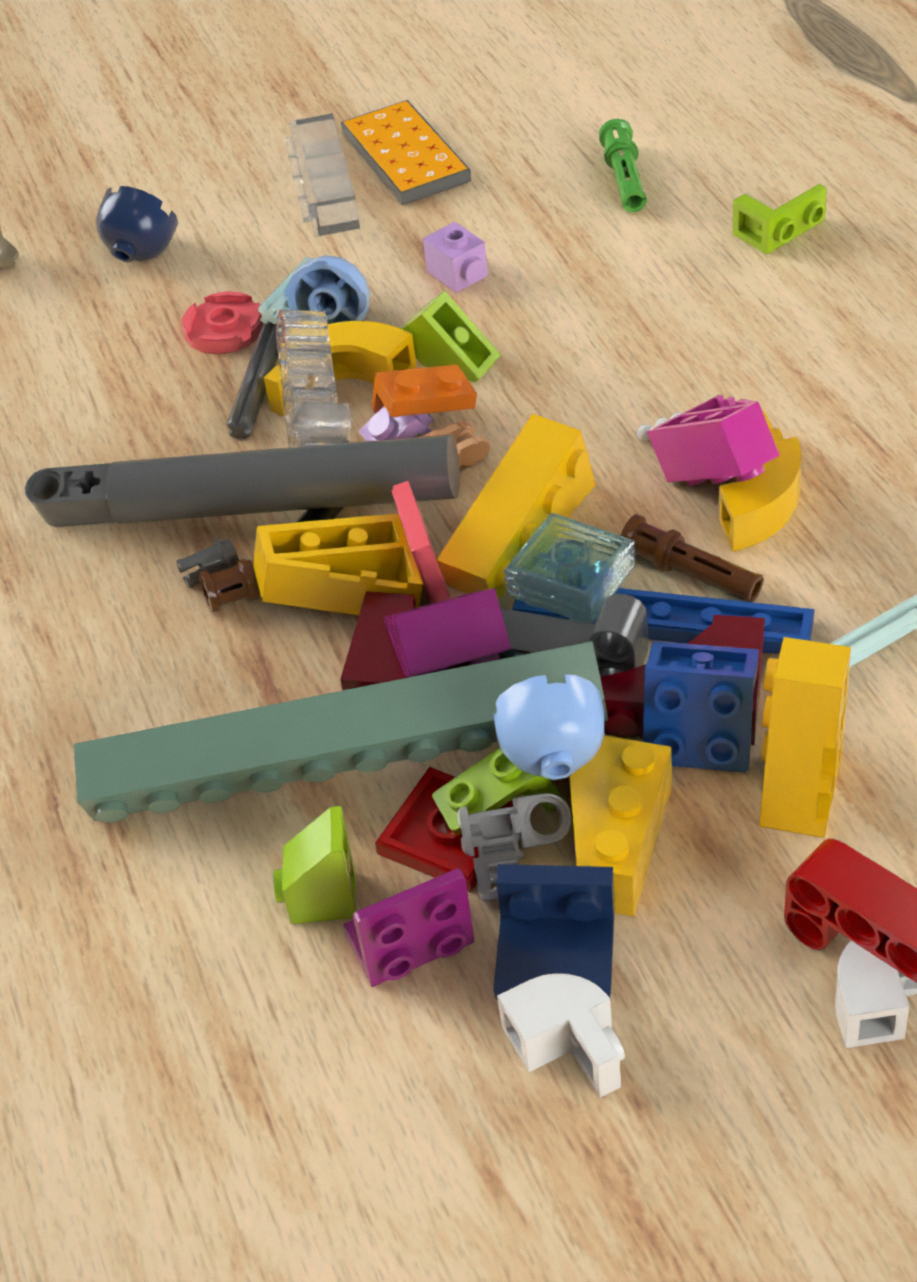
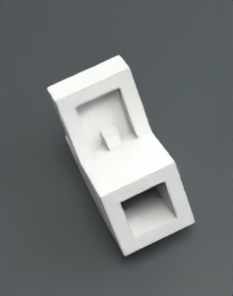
M850 941L845 947L839 959L834 1003L835 1014L845 1048L905 1039L910 1007L906 996L917 994V983L853 941Z
M548 974L528 980L497 995L502 1029L529 1072L571 1052L600 1098L621 1088L620 1062L625 1059V1054L618 1037L612 1030L610 998L600 987L579 976Z

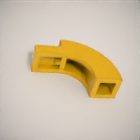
M765 411L762 412L780 456L763 464L765 471L752 479L719 485V521L732 552L754 546L776 534L790 520L799 501L802 457L799 440L797 437L783 439L780 429L772 427Z

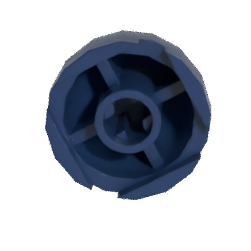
M120 186L118 192H112L111 187L106 190L96 217L97 231L99 237L108 249L111 250L110 252L115 258L124 262H132L133 260L145 261L158 257L166 250L179 224L176 214L171 210L168 216L165 211L160 209L163 201L141 189Z

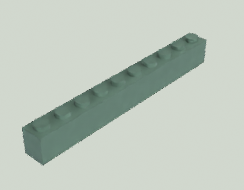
M593 641L75 743L74 759L77 802L94 821L111 823L124 820L131 813L146 810L158 813L169 812L177 809L182 803L197 800L210 803L220 802L230 798L233 793L248 790L272 792L280 789L284 783L294 781L323 782L333 778L335 773L351 770L374 772L385 768L387 763L407 759L413 762H426L435 759L440 753L458 749L466 752L481 751L490 747L492 743L498 742L493 713H497L496 701L499 695L516 683L541 675H546L548 684L566 683L564 674L576 675L591 681L600 691L604 709V721H607L608 716Z

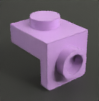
M383 406L359 430V433L365 441L416 437L419 433L423 436L433 431L429 424L434 419L429 413L391 417L385 406Z

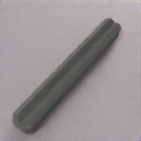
M283 319L276 325L271 322L268 324L263 323L227 421L228 433L233 438L240 436L245 439L252 432L266 392L264 376L275 367L279 355V347L283 344L287 333Z

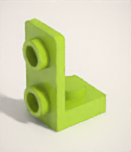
M818 184L775 210L749 195L743 194L733 200V235L763 253L769 254L824 221L827 188Z
M498 748L443 785L432 795L449 828L456 835L462 834L461 827L458 826L457 811L463 806H467L468 814L496 810L520 794L523 797L546 793L554 794L566 802L552 779L519 770L505 756L501 748ZM541 803L548 813L556 808L550 803Z

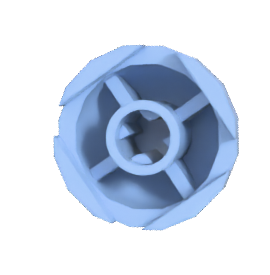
M325 255L309 260L295 271L285 289V298L287 296V304L290 308L287 314L290 321L301 333L337 322L363 321L369 310L370 290L366 278L354 264L341 257Z
M564 674L566 683L551 684L547 683L546 675L531 677L512 685L499 695L496 701L497 713H493L497 739L501 751L519 770L552 780L563 779L586 765L600 749L604 738V709L600 691L591 681L576 675Z

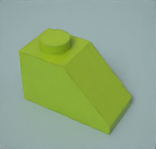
M445 290L421 307L400 328L412 333L415 357L423 366L458 365L467 379L474 383L501 356L499 351Z
M342 806L329 807L283 846V869L274 870L273 873L274 894L277 903L285 902L291 924L353 918V914L357 911L356 870Z

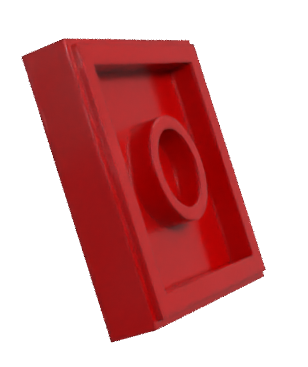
M429 766L375 842L376 851L380 856L434 878L454 869H460L466 879L467 892L471 893L477 885L473 858H479L478 848L473 847L475 856H469L463 852L461 845L462 834L456 835L453 833L432 797L436 790L454 779L455 776ZM512 800L499 809L513 807Z

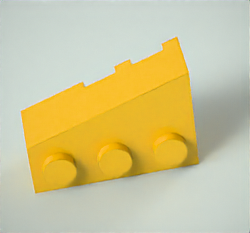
M399 513L257 526L253 567L263 602L359 615L365 593L381 592L412 594L415 597L416 608L419 607L423 583L411 553Z
M784 637L779 658L768 659L764 677V691L772 692V695H767L762 719V727L769 729L765 731L761 751V762H765L759 827L825 838L843 751L851 647Z
M604 735L600 749L594 758L570 775L577 866L613 867L615 913L635 917L672 790V750L669 746Z

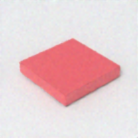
M409 481L392 486L393 490L391 491L405 535L431 603L451 599L437 562L433 543Z

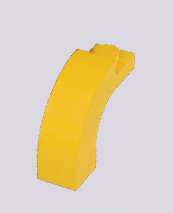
M345 321L316 327L293 337L279 347L281 363L264 376L270 410L285 416L313 390L328 382L341 379H360L374 384L375 372L415 369L417 365L413 335L403 329L371 321Z

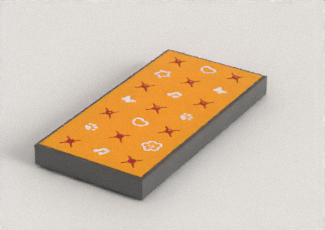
M408 100L341 122L342 134L402 205L471 181L470 168Z

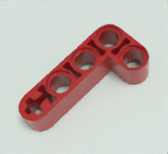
M828 838L824 840L786 881L784 918L789 931L801 943L815 950L825 949L840 933L917 983V888L847 844L836 839Z

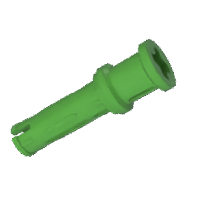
M611 119L605 122L599 130V141L602 147L605 148L604 160L614 170L623 208L628 212H638L647 203L646 194L643 191L640 174L636 165L638 147L632 140L633 130L631 125L623 119ZM613 130H617L619 138L615 139ZM618 150H622L623 156L619 155Z

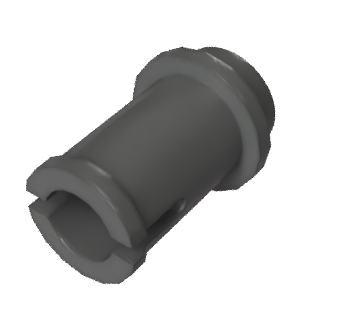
M216 538L213 540L214 545L183 559L176 560L180 573L195 566L200 568L182 577L188 588L199 583V572L207 571L209 574L237 566L239 558L229 539L220 541Z

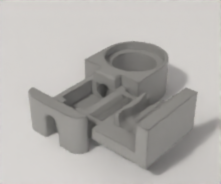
M546 793L512 798L513 807L472 814H468L467 806L458 809L457 820L458 826L461 827L462 850L469 856H475L473 847H477L479 852V858H473L480 900L486 901L498 898L497 887L491 888V884H495L497 880L498 864L518 865L517 858H524L523 850L519 851L517 840H519L520 848L555 843L568 833L572 816L569 806L562 798ZM542 802L555 806L560 815L557 829L548 835L537 833L530 824L532 809Z

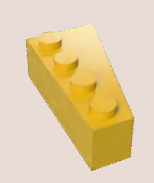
M533 413L531 414L437 558L447 586L467 594L495 588L499 601L514 585L519 576L596 486L589 454L586 450L581 430Z

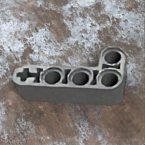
M626 594L608 596L603 601L595 624L500 608L511 649L499 652V659L593 641L600 677L624 672L642 666L648 653V615L646 607L641 601Z

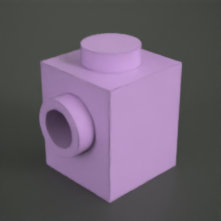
M453 222L423 238L427 272L455 293L488 276L485 242L457 222Z

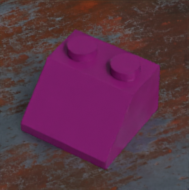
M495 588L472 592L383 617L404 676L406 677L449 670V666L467 661L469 665L500 660L498 653L511 649Z

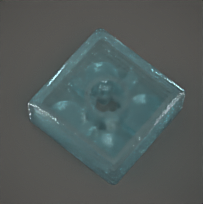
M550 513L504 569L506 574L504 580L507 581L505 584L507 588L506 595L522 600L530 606L541 607L568 617L570 620L592 624L599 615L603 601L608 596L616 593L636 566L634 562L636 558L634 552L636 549L633 547L635 541L556 513Z

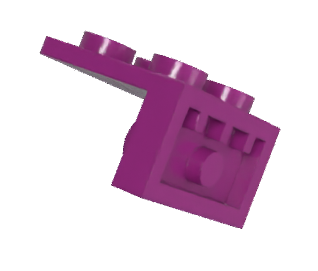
M454 869L358 910L353 914V920L343 924L346 938L371 987L387 980L400 979L409 974L412 969L440 957L453 956L465 946L475 942L466 879L460 869Z

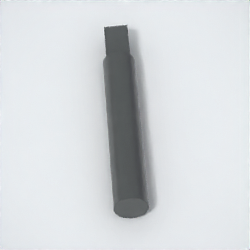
M449 434L45 468L30 476L25 485V494L44 521L54 527L116 522L121 524L395 503L391 491L393 490L392 486L409 481L416 501L456 499L460 487V469L456 442L453 435Z

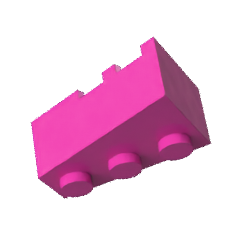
M718 394L647 431L667 482L686 481L688 486L702 483L708 479H711L712 484H717L735 476L738 482L746 481L762 474L765 471L763 464L780 456L758 401L740 399L735 401L734 397L724 399L723 395Z

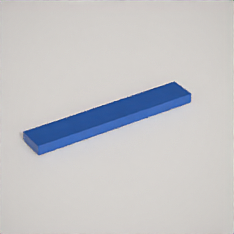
M522 577L512 606V610L595 624L603 601L608 596L626 594L641 601L646 607L648 639L685 644L693 640L712 624L713 614L765 618L764 653L780 654L784 637L811 641L815 609Z

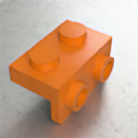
M458 365L375 372L371 408L376 414L385 406L391 417L475 409L477 392Z

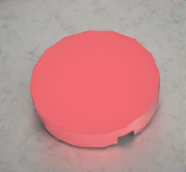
M226 291L204 297L205 303L196 307L195 302L182 317L185 339L190 346L203 353L211 354L236 352L250 346L258 339L263 326V322L260 320L262 315L258 311L261 304L253 302L251 296L241 292Z

